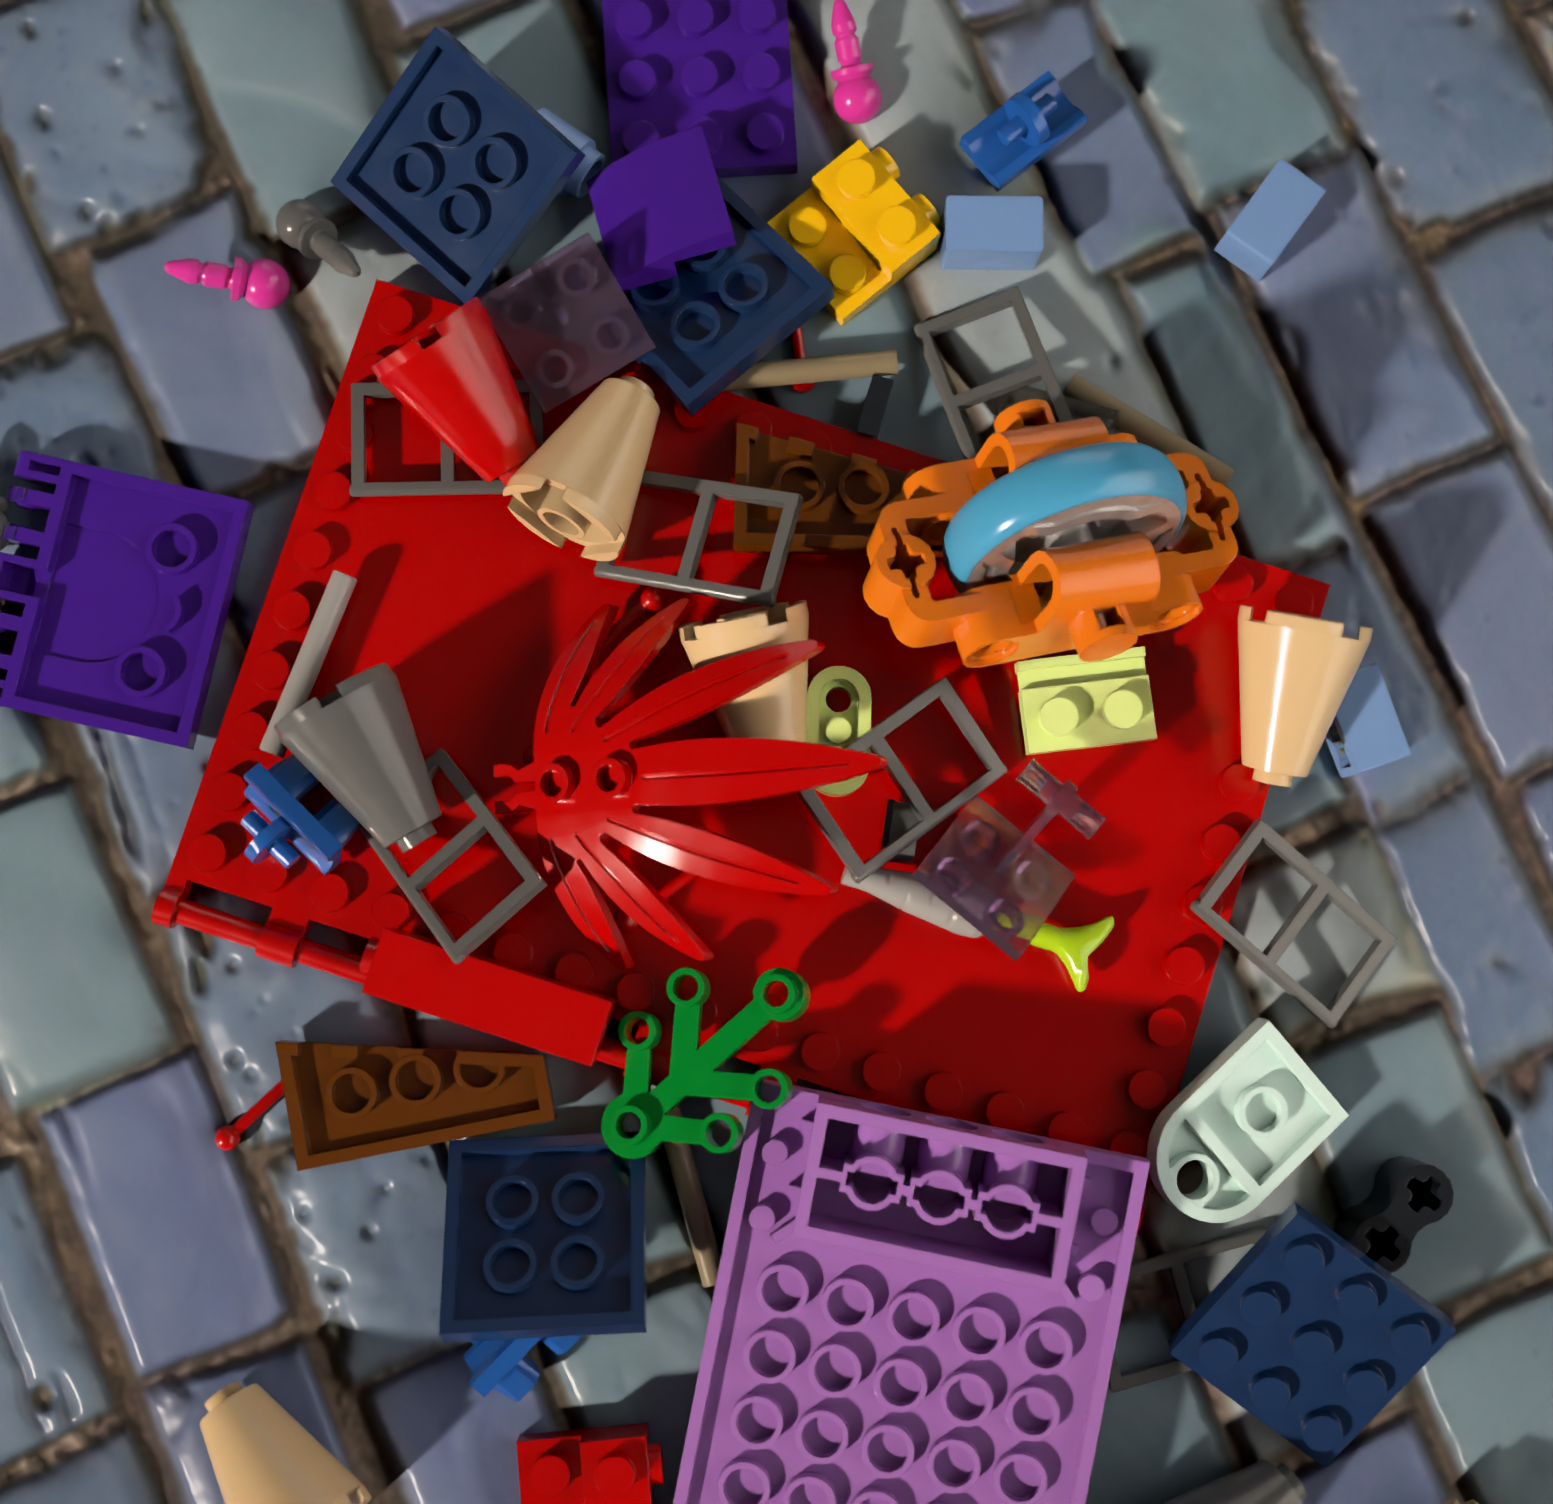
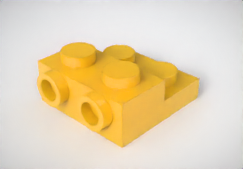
M860 139L813 176L811 188L767 222L833 285L834 299L825 307L841 326L845 325L932 254L937 248L940 232L936 228L940 224V217L932 203L921 193H917L910 198L896 182L900 177V171L888 152L880 146L870 151Z

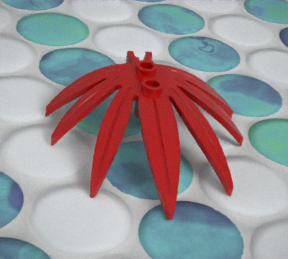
M683 598L654 615L630 634L609 655L592 678L591 676L618 613L619 606L611 604L601 606L580 627L562 651L548 677L539 702L533 738L534 762L526 766L510 764L493 765L494 778L513 779L514 783L535 784V790L517 792L509 801H496L495 814L517 815L536 810V827L542 859L559 900L584 936L617 968L630 969L634 968L635 964L596 882L629 917L666 944L699 961L712 960L714 955L649 881L607 842L608 835L656 861L718 882L789 894L832 896L838 893V887L834 883L756 847L690 824L645 815L639 812V807L700 806L775 797L833 784L885 768L888 761L881 755L830 745L780 739L702 738L636 747V743L640 740L660 734L703 716L775 679L822 652L826 646L824 642L804 640L748 651L702 666L642 696L616 714L603 726V718L640 677L670 637L696 607L697 601Z

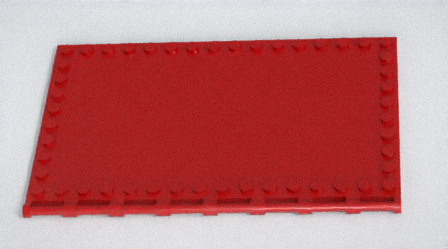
M377 279L166 884L155 901L151 916L152 923L170 929L175 928L179 924L256 949L255 955L259 958L290 968H295L299 963L361 984H365L367 976L359 974L362 956L309 940L308 937L314 921L368 939L372 936L380 938L383 928L396 927L438 941L359 828L342 848L340 864L327 876L289 839L286 842L300 855V858L288 869H285L272 855L255 865L244 855L245 849L254 837L240 824V821L250 811L255 810L268 824L271 823L244 795V791L249 785L244 779V775L258 763L268 770L276 763L292 755L288 748L284 758L263 751L259 747L331 574L335 570L349 575L358 581L307 702L314 697L320 700L337 690V684L381 663H388L392 672L397 674L424 760L426 761L439 748L444 749L547 883V886L479 945L473 953L615 998L617 1000L611 1018L621 1021L625 1015L633 1011H642L655 1015L662 1025V1038L659 1044L653 1048L651 1085L657 1086L669 1076L675 1004L669 999L666 986L670 975L674 971L684 967L692 968L703 972L709 979L710 995L703 1004L699 1044L701 1047L754 999L753 990L755 983L764 972L773 968H785L797 972L806 980L810 989V1002L807 1010L802 1016L791 1022L772 1020L732 1057L759 1065V1070L766 1068L781 1070L789 1076L792 1085H796L799 1078L868 1101L1147 1158V1143L1152 1126L1161 1111L1178 1094L1224 938L1190 909V904L1196 900L1254 820L1261 818L1270 784L1253 780L1254 768L1242 765L1238 653L1240 605L1253 606L1252 619L1265 621L1267 610L1270 611V609L1321 618L1331 584L1237 555L1210 590L1198 593L1203 610L1196 618L1173 629L1138 636L1137 642L1131 647L1145 646L1146 656L1144 660L1146 675H1149L1157 739L1026 756L1018 699L1019 687L1014 664L1017 661L1078 654L1076 649L986 667H966L962 662L955 641L922 648L906 646L894 635L889 619L878 615L869 608L863 597L862 588L871 566L868 556L788 554L776 596V603L789 602L790 606L800 600H806L809 611L808 640L822 641L826 645L822 652L808 659L807 691L813 678L828 667L846 666L858 671L868 682L872 694V728L937 680L946 677L1001 762L1007 767L1006 774L917 840L913 865L887 862L880 868L919 873L973 885L990 893L999 908L1057 927L1069 928L1093 924L1107 916H1113L1114 927L1105 940L1088 956V984L1083 992H1078L1065 964L1052 951L992 932L979 938L957 935L908 914L868 892L841 884L845 865L795 792L726 804L639 807V812L645 815L690 824L756 847L834 883L838 887V893L832 896L779 893L731 885L698 876L667 898L666 901L712 951L714 958L712 960H696L658 939L637 923L636 928L632 932L621 933L635 967L619 969L603 956L584 936L559 900L542 859L536 827V810L517 815L495 814L496 801H509L517 792L534 791L535 784L514 783L513 779L494 778L493 765L510 764L526 766L523 761V754L528 747L533 745L535 720L544 687L556 661L580 627L605 604L619 606L613 624L616 623L640 602L642 592L653 586L596 577L594 575V567L597 561L580 556L585 548L584 545L567 539L561 549L533 533L507 507L513 497L512 495L478 494L352 497L350 495L351 383L379 382L371 369L373 364L460 307L459 305ZM489 315L513 379H542L544 442L605 379H620L622 376H631L641 380L651 388L654 393L653 399L660 408L645 471L735 484L737 422L758 427L759 433L789 440V436L814 442L815 448L852 457V453L877 459L878 465L907 473L911 469L920 471L929 466L948 463L941 459L728 391L719 393L691 417L637 362ZM529 395L520 396L530 420ZM366 398L367 483L441 481V439L397 398ZM455 454L456 481L483 480ZM640 486L626 542L616 558L615 565L677 576L700 495ZM717 498L695 579L760 590L770 553L733 552L735 501ZM1164 547L1158 553L1167 552L1168 550L1166 549V547ZM935 558L936 569L928 585L932 600L940 601L956 597L959 593L947 575L943 558ZM659 588L665 594L666 600L662 609L656 612L648 611L604 648L591 678L609 655L630 634L654 615L680 599L688 598L697 601L696 607L681 625L702 620V625L717 622L716 619L720 618L719 615L760 607L761 605ZM678 629L625 695L603 718L602 726L642 696L694 670L681 643ZM832 690L826 696V704L832 711L843 712L849 708L850 698L842 690ZM939 697L884 737L932 810L936 809L987 770ZM711 711L685 724L654 735L646 741H638L636 747L680 740L726 737L714 712ZM885 768L868 773L864 783L856 791L845 796H827L813 788L862 862H865L880 850L887 799L907 802ZM443 771L431 780L442 816L431 822L437 834L405 853L401 851L397 843L389 846L410 876L477 817ZM318 780V785L298 802L314 816L335 797ZM487 832L422 889L421 892L457 941L525 880L490 833ZM610 835L607 836L609 845L633 865L656 890L683 872L643 855ZM1248 859L1211 907L1228 923ZM195 882L272 907L269 919L263 925L189 901L188 897L193 883ZM596 882L612 915L614 916L617 910H620L621 908L605 893V891ZM693 976L686 977L680 984V994L684 1000L692 999L697 993L698 983ZM777 982L769 989L768 998L773 1006L783 1005L788 998V988L783 982ZM640 1019L634 1024L638 1026L634 1039L638 1044L643 1043L649 1035L647 1022L644 1019ZM605 1036L597 1060L624 1069V1076L627 1048L620 1040ZM774 1076L766 1078L767 1080L779 1082ZM715 1098L747 1109L745 1115H749L751 1101ZM1149 1171L1137 1229V1235L1139 1233L1143 1221L1144 1204L1151 1184V1177Z

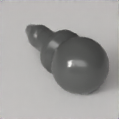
M294 199L285 203L280 208L276 217V229L279 237L285 244L298 249L308 259L316 260L321 258L338 273L350 277L360 276L361 268L354 254L337 240L336 226L325 218L323 212L316 204L305 199Z

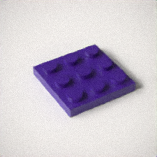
M602 0L611 163L657 140L702 125L716 175L719 178L797 174L798 159L787 0Z

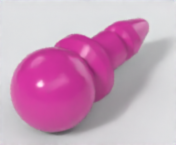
M835 0L831 29L832 34L836 37L834 45L841 68L830 72L831 78L838 82L833 93V105L837 114L844 121L851 124H863L873 119L878 113L882 102V94L877 82L869 76L874 69L873 62L864 64L860 62L862 54L859 38L855 35L857 30L855 19L844 0Z
M235 256L232 268L226 264L210 261L201 263L199 259L193 258L172 260L164 265V269L168 274L188 284L197 285L202 283L205 287L223 290L229 288L231 301L237 302L244 297L248 303L260 309L278 307L286 300L290 291V279L286 270L279 263L271 259H256L247 264L242 257Z

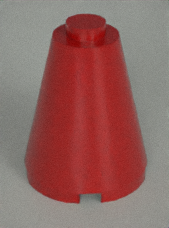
M478 297L471 299L371 366V369L377 376V380L485 482H490L499 477L503 485L506 486L509 479L540 448L488 311Z

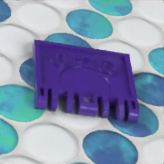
M19 451L13 476L30 483L55 488V492L51 494L24 487L10 486L7 496L8 501L15 503L20 508L32 511L49 512L44 532L31 530L18 524H5L3 539L8 540V543L37 549L39 553L37 560L0 552V600L24 606L22 617L0 612V632L10 631L17 633L12 656L0 653V669L7 671L6 679H0V707L194 750L255 506L249 501L34 452Z

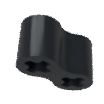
M1404 1156L1388 1159L1377 1171L1374 1187L1369 1197L1360 1204L1348 1207L1343 1211L1334 1224V1232L1389 1273L1396 1272L1406 1264L1417 1232L1427 1224L1439 1221L1449 1212L1454 1196L1451 1181L1442 1170L1417 1159ZM1413 1178L1415 1179L1414 1186L1420 1191L1415 1200H1411L1413 1194L1406 1187ZM1371 1228L1374 1229L1373 1234L1379 1240L1374 1249H1370L1371 1244L1364 1237Z

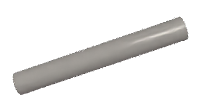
M333 570L259 749L284 758L287 747L280 741L274 726L286 715L307 702L358 581L357 579Z

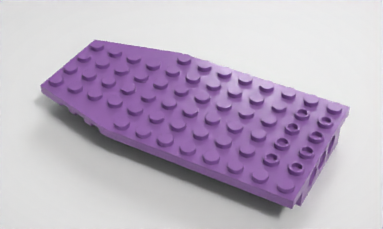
M765 1079L761 1085V1094L767 1101H775L781 1092L780 1082ZM793 1085V1094L790 1101L780 1109H763L751 1101L673 1504H1085L1148 1177L1149 1160L1130 1154Z

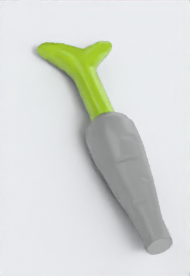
M845 866L841 877V884L868 892L908 914L957 935L979 938L992 932L1052 951L1065 964L1078 992H1083L1088 984V956L1105 940L1114 927L1113 916H1107L1093 924L1079 927H1057L999 908L990 893L973 885L919 873L879 868L861 883L857 884L852 880L851 874Z

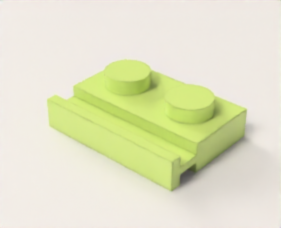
M1145 646L1129 648L1116 656L1094 662L1082 661L1078 654L1017 661L1014 664L1019 687L1018 699L1026 756L1157 739L1149 675H1146L1144 660L1146 656Z

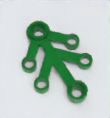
M684 967L674 971L670 975L666 986L668 997L675 1004L669 1076L652 1091L653 1048L659 1044L662 1038V1025L655 1015L642 1011L630 1012L622 1018L618 1027V1035L621 1043L627 1048L623 1094L608 1104L601 1121L602 1136L611 1151L623 1158L638 1159L649 1156L656 1151L662 1141L703 1145L705 1149L716 1154L730 1153L740 1146L744 1136L742 1123L736 1116L730 1113H713L702 1120L667 1114L687 1096L753 1101L755 1105L763 1109H780L790 1101L793 1094L792 1081L781 1070L766 1068L759 1070L755 1074L716 1071L772 1020L791 1022L798 1019L807 1010L810 1002L809 986L800 974L789 969L773 968L764 972L755 983L753 990L754 999L700 1048L702 1009L711 990L709 979L703 972L692 968ZM693 976L698 983L697 993L692 999L684 1000L680 994V984L686 977ZM783 982L788 988V998L783 1005L775 1007L769 1001L768 992L773 984ZM644 1019L649 1026V1035L643 1043L638 1044L632 1037V1027L638 1020ZM770 1076L777 1078L781 1085L780 1095L773 1102L767 1101L761 1094V1085ZM633 1112L640 1119L641 1129L635 1137L630 1138L624 1132L623 1122L625 1117ZM720 1120L728 1123L731 1128V1138L724 1146L718 1145L712 1138L713 1126Z

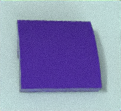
M702 125L675 133L641 147L618 159L586 181L617 293L678 276L674 262L736 245L733 228Z

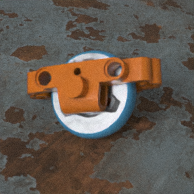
M1029 399L1018 402L999 413L993 425L996 433H993L986 440L975 458L929 466L911 475L903 484L906 500L888 504L881 511L866 547L871 566L862 587L863 597L869 608L878 615L889 619L894 635L904 645L912 648H922L955 641L963 664L970 668L986 667L1076 649L1082 661L1094 662L1111 658L1126 651L1137 642L1138 636L1176 628L1196 618L1202 612L1203 605L1198 593L1210 590L1237 556V541L1231 527L1237 520L1239 507L1232 491L1222 483L1211 480L1206 466L1195 455L1182 452L1165 455L1151 446L1138 443L1133 434L1118 433L1109 435L1103 421L1096 416L1056 422L1047 401ZM942 545V555L947 575L959 593L954 598L933 601L928 585L936 569V560L930 546ZM1164 547H1166V549L1168 550L1167 552L1158 553Z

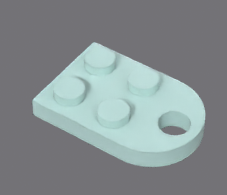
M1258 1017L1161 1111L1152 1126L1147 1143V1159L1150 1162L1149 1174L1161 1197L1180 1212L1203 1222L1224 1223L1233 1221L1253 1211L1349 1115L1269 1020ZM1198 1160L1203 1169L1202 1182L1194 1192L1181 1194L1177 1186L1178 1172L1185 1163Z

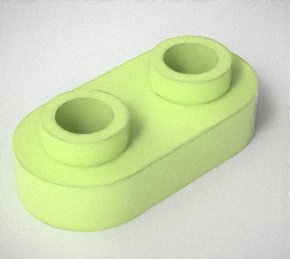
M832 666L822 670L813 678L807 691L806 742L845 748L871 729L872 694L868 682L858 671L846 666ZM832 690L846 692L850 698L849 708L843 712L832 711L826 704L827 694ZM869 747V748H868L867 750H865L864 752L870 753V752H871V747ZM868 773L815 789L827 796H845L856 791L864 783Z

